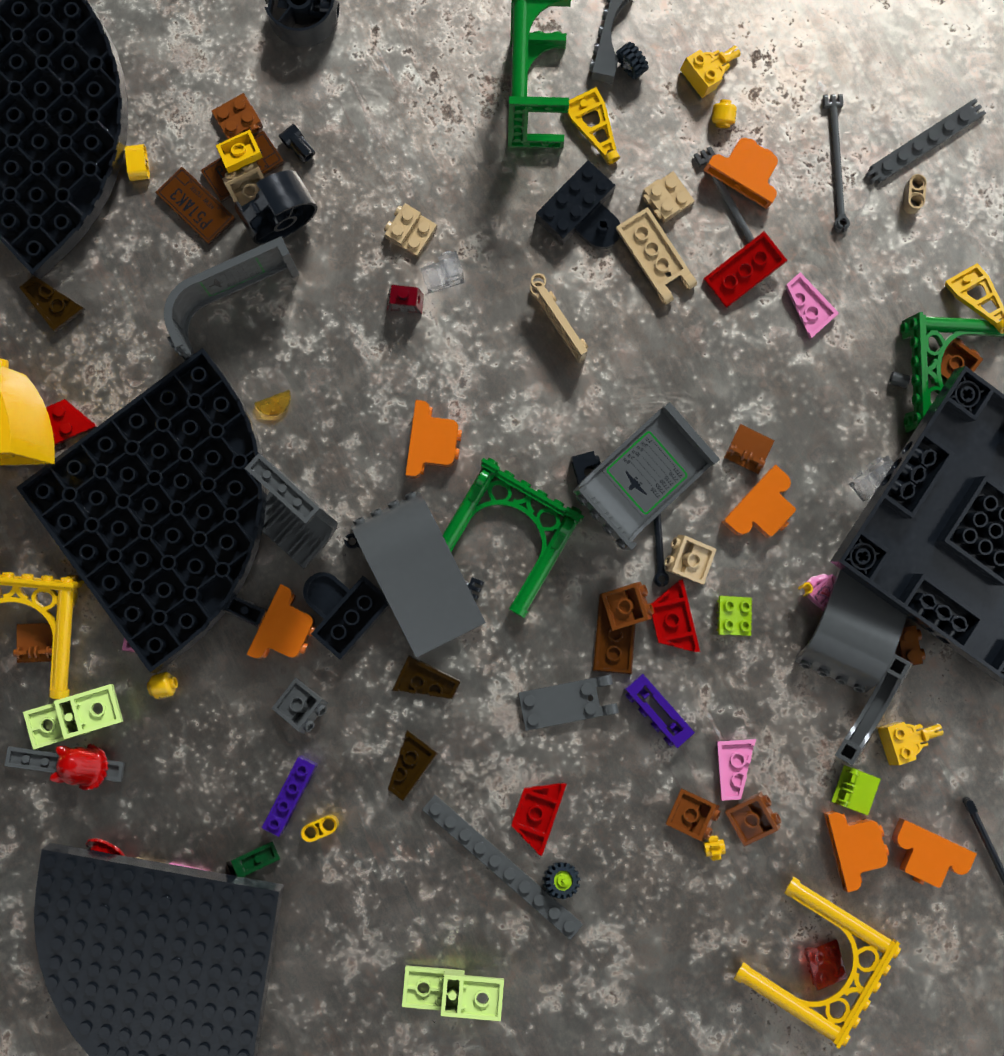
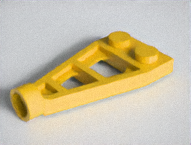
M597 87L570 99L567 114L571 122L598 150L607 165L618 161L620 156L616 150L606 105ZM597 111L600 123L589 127L583 121L582 116ZM604 129L608 139L599 143L593 133Z
M978 263L945 281V286L957 300L994 325L1001 334H1004V306L990 277ZM981 285L986 292V296L975 300L967 294L968 291ZM991 300L997 309L988 313L981 306Z

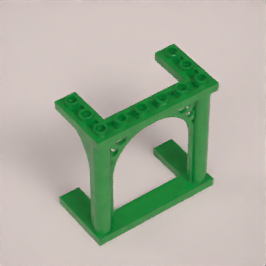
M571 0L511 1L510 47H512L511 96H509L508 147L564 148V134H527L528 112L568 113L569 98L527 97V80L531 65L541 54L554 48L566 49L567 33L559 31L552 33L534 31L530 33L534 20L542 11L550 6L570 7Z

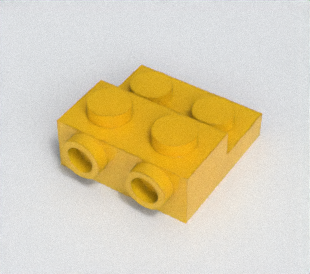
M250 129L216 145L228 173L263 158Z

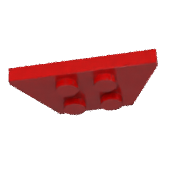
M66 399L46 407L53 430L55 446L97 427L95 423Z
M681 579L651 603L654 614L651 616L657 642L688 651L700 652L684 581Z
M566 783L525 787L521 794L511 826L540 856L543 855L567 785Z

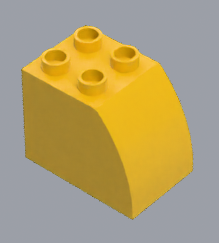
M0 359V466L55 464L53 430L49 414L41 396L25 374L9 369V361Z

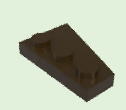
M35 276L19 287L54 332H57L85 310L84 307Z
M409 655L392 691L452 699L461 680Z
M408 730L406 731L404 743L400 749V755L388 786V790L402 801L406 800L439 754Z

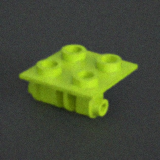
M719 596V600H717L719 612H716V614H719V617H716L719 620L716 629L718 635L751 636L752 598Z
M844 765L831 802L869 815L881 779Z

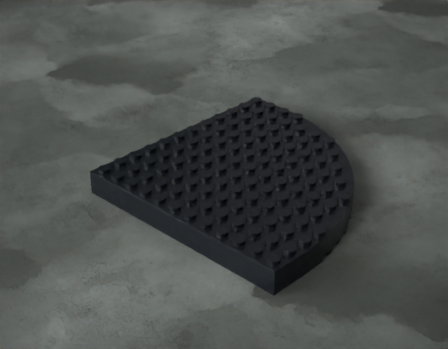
M87 0L0 1V240L32 275L41 279L75 247L100 215L117 180L126 146L128 99L124 74L111 37L98 14Z
M203 348L57 456L55 464L45 465L16 487L150 673L156 674L206 635L225 614L224 609L233 596L238 595L251 570L260 545L265 522L266 487L245 469L258 453L263 456L254 424L243 401L229 380Z
M49 843L41 851L34 907L35 942L45 985L60 1017L72 1036L89 1056H257L284 884Z

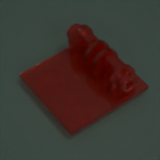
M837 939L815 948H805L804 955L807 962H809L807 967H810L809 973H811L812 985H815L816 991L848 978Z

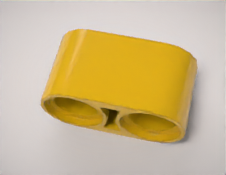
M145 144L125 146L129 180L150 179Z
M326 815L305 825L301 831V836L306 842L316 841L337 830L339 821L334 815ZM325 820H332L334 828L327 829L324 825ZM308 827L315 829V837L307 835L306 830Z

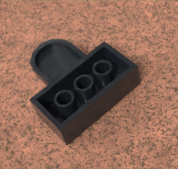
M587 160L536 213V221L562 245L576 232L593 248L608 249L614 246L620 237L616 230V227L620 225L619 220L603 205L614 193L615 184Z
M319 572L310 576L303 587V596L306 603L324 619L311 635L340 660L346 657L390 607L384 593L365 576H362L349 589L334 575Z

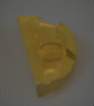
M287 390L254 404L263 414L277 416L287 410L291 401V392Z

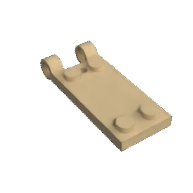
M648 207L616 227L620 237L657 291L664 305L674 300L672 293L666 285L678 277H681L682 283L687 290L697 286L695 277L691 274ZM667 272H669V273L671 274L670 277H667V276H666V273H667Z
M541 273L534 274L531 278V295L537 299L579 363L586 359L588 345L583 338L579 339L555 303L557 299L552 291L548 292L545 288L546 277ZM535 278H541L543 279L544 284L541 281L533 282V280Z

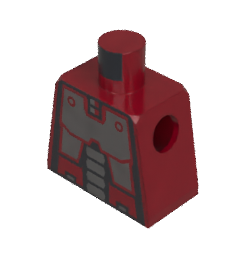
M391 285L388 293L387 310L422 314L424 294L417 287Z

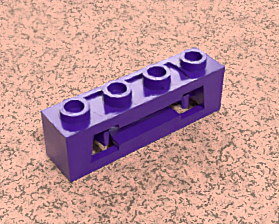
M640 674L624 688L627 692L624 694L631 703L635 701L638 704L639 708L637 710L644 718L648 716L652 720L650 725L657 732L661 731L665 735L663 739L670 747L674 745L675 748H679L695 733L644 674ZM644 686H646L647 689L652 693L651 697L669 716V718L671 720H676V722L682 727V729H680L677 726V724L673 722L668 727L673 731L674 734H671L667 730V725L649 706V704L647 702H643L638 697V693L642 696L643 699H646L650 695L644 689Z
M303 756L297 758L262 829L278 837L283 834L318 766L317 763Z

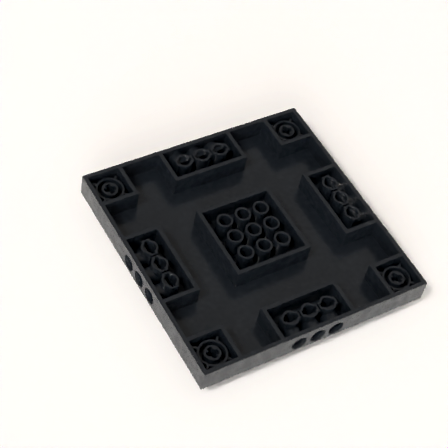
M963 366L954 369L830 562L1003 686L1004 394L968 367Z

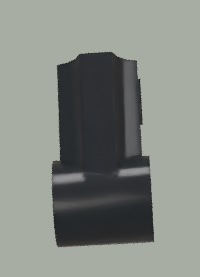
M292 124L279 134V138L288 149L291 148L303 163L313 158L315 151L304 139L303 134L296 125Z

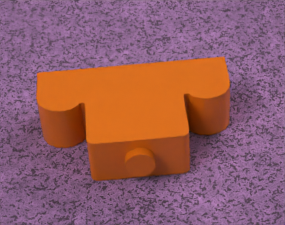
M775 464L728 514L722 523L739 536L748 533L752 525L766 538L772 537L779 529L781 531L784 530L789 524L787 520L796 511V508L781 495L791 485L789 476Z
M899 818L892 835L893 842L897 846L907 849L900 865V870L914 876L912 880L922 885L927 882L940 888L948 869L960 875L968 873L977 855L975 852Z

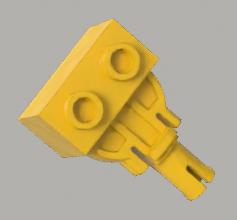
M732 46L724 53L719 50L713 53H703L701 50H698L685 59L680 71L701 98L717 89L725 71L730 67L729 62L740 56V50H736L737 46Z
M893 722L878 727V733L888 764L902 765L917 760L916 755L920 753L922 748L928 746V743L922 742L942 736L944 734L943 730L936 731L942 729V726L935 724L920 729L923 728L921 724L914 726L905 724V722Z

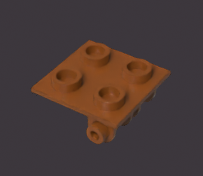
M740 424L724 458L759 474L775 440Z
M16 624L17 649L13 650V656L17 657V663L51 662L53 635L50 624Z

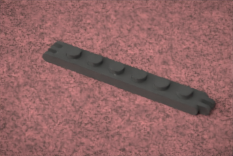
M975 98L870 166L871 171L865 175L869 178L874 174L875 177L870 180L871 184L877 180L879 183L883 182L986 114L984 110L979 114L977 113L982 108L980 104L973 108V105L978 102Z

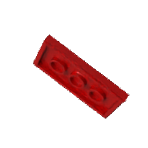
M763 231L708 274L704 280L723 305L728 308L788 260L767 233Z

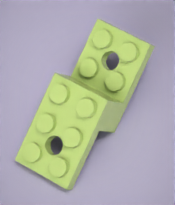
M113 684L54 701V703L23 712L33 750L123 722ZM96 703H100L103 706V711L100 714H96L93 710ZM47 719L52 721L53 724L49 731L45 730L43 726Z
M406 965L402 1007L440 1010L441 1016L501 1021L504 978L464 975L465 970ZM420 983L428 984L429 991L421 993L418 990V985ZM480 993L487 994L488 1001L479 1003L477 995Z

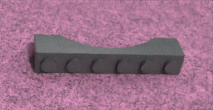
M631 0L606 1V3H609L608 9L604 8L602 20H605L604 26H600L598 37L601 38L600 43L595 44L593 52L596 55L595 61L591 60L589 72H592L591 79L613 84L618 58L612 44L611 29L620 10Z
M894 653L887 670L877 683L867 704L843 740L835 756L852 766L857 763L913 666L911 662Z

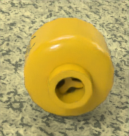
M721 99L720 103L714 104L712 122L716 124L715 127L727 129L735 124L737 107L731 104V100Z
M169 672L155 674L147 682L148 693L155 699L173 696L178 687L176 677H173Z

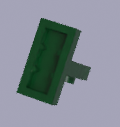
M273 841L226 863L231 875L245 877L280 860Z

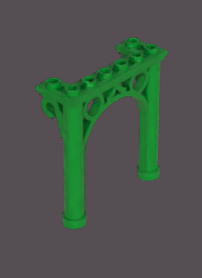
M918 312L903 320L900 326L902 340L911 337L912 357L910 364L913 374L911 384L913 386L912 404L914 405V411L905 414L903 421L905 432L915 431L932 405L931 392L934 391L939 394L944 384L941 376L942 357L953 339L964 335L1004 337V334H1001L994 325L985 319L928 317L923 315V312ZM940 333L952 334L944 340L943 336ZM929 337H934L939 345L936 352L929 348ZM927 356H935V358L930 361V364L928 366ZM928 378L931 384H935V386L928 388Z
M483 458L478 476L447 526L443 537L452 553L472 517L480 510L490 506H508L527 515L540 533L542 548L536 564L509 607L510 611L525 619L529 613L527 610L577 524L581 523L584 516L581 514L582 511L574 506L571 508L567 506L565 508L563 507L565 504L557 499L552 501L547 498L548 494L540 489L535 491L530 488L531 484L528 482L514 479L515 475L507 470L502 472L500 467H498L499 463L495 460ZM496 485L502 486L508 491L507 497L496 500L492 494V488ZM511 488L525 495V497L520 500L513 499V502L509 501L512 496ZM486 490H488V496L491 501L478 505ZM531 500L545 507L537 513V517L533 514L535 511L531 507ZM543 513H549L555 517L556 524L552 527H542L540 516ZM556 530L549 544L547 545L545 532H552Z

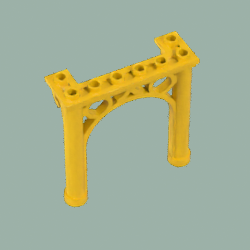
M2 572V575L0 574V585L12 586V589L9 593L3 594L1 598L2 589L0 587V603L17 602L26 604L39 611L49 622L53 635L49 697L52 699L69 697L68 678L73 606L77 603L78 588L82 587V584L85 582L83 579H79L78 575H67L57 580L53 579V576L48 575L35 578L34 574L14 576L13 572ZM22 587L38 589H36L31 596L27 595L23 591ZM40 592H46L52 596V603L44 607L38 601L37 597ZM57 604L55 620L54 616L50 613L49 609L55 607Z
M793 877L784 894L839 927L849 939L853 962L848 979L834 995L819 1001H806L794 996L744 962L738 969L734 980L738 983H744L824 1035L840 1049L842 1045L845 1047L848 1043L851 1028L855 1029L859 1024L861 1018L858 1016L861 1011L867 1010L871 1002L869 1000L872 992L875 994L881 985L878 981L881 976H886L891 968L889 962L892 957L896 959L900 953V943L895 939L887 938L800 883V880ZM852 935L864 941L869 946H863L857 949L856 942ZM866 950L872 951L875 957L872 965L862 967L859 963L858 955ZM877 950L882 953V955H881L880 958H879V954H878ZM857 968L863 972H871L864 986L859 982L860 973H857ZM852 992L859 993L851 1008L848 1001L841 997L843 994L848 996ZM836 1001H841L845 1004V1011L839 1018H834L830 1015V1004ZM825 1006L827 1018L810 1007Z

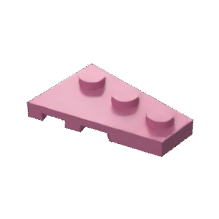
M801 272L785 286L809 339L813 338L839 314Z
M756 739L716 741L721 801L741 800Z

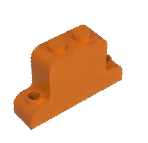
M741 138L732 149L728 158L720 154L713 155L703 170L765 209L776 198V189L768 183V179L774 171L778 159L771 150L759 146L753 139Z
M422 400L415 401L405 474L407 478L416 479L424 475L425 465L448 468L454 464L455 460L459 459L460 449L456 447L457 441H461L462 430H459L457 422L451 419L432 417L433 407H429V404Z
M282 584L279 585L247 655L259 659L266 658L270 649L292 658H296L300 654L304 655L309 645L306 642L309 636H313L311 633L317 626H315V619L312 615L292 606L296 597L292 589Z
M836 811L825 812L824 817L843 890L846 892L856 891L862 883V872L882 868L888 862L889 850L882 839L884 837L883 828L877 822L870 819L847 823L844 813L841 814Z

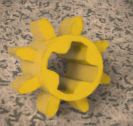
M717 835L711 836L707 842H703L705 856H710L712 861L721 860V855L726 854L724 840H719Z

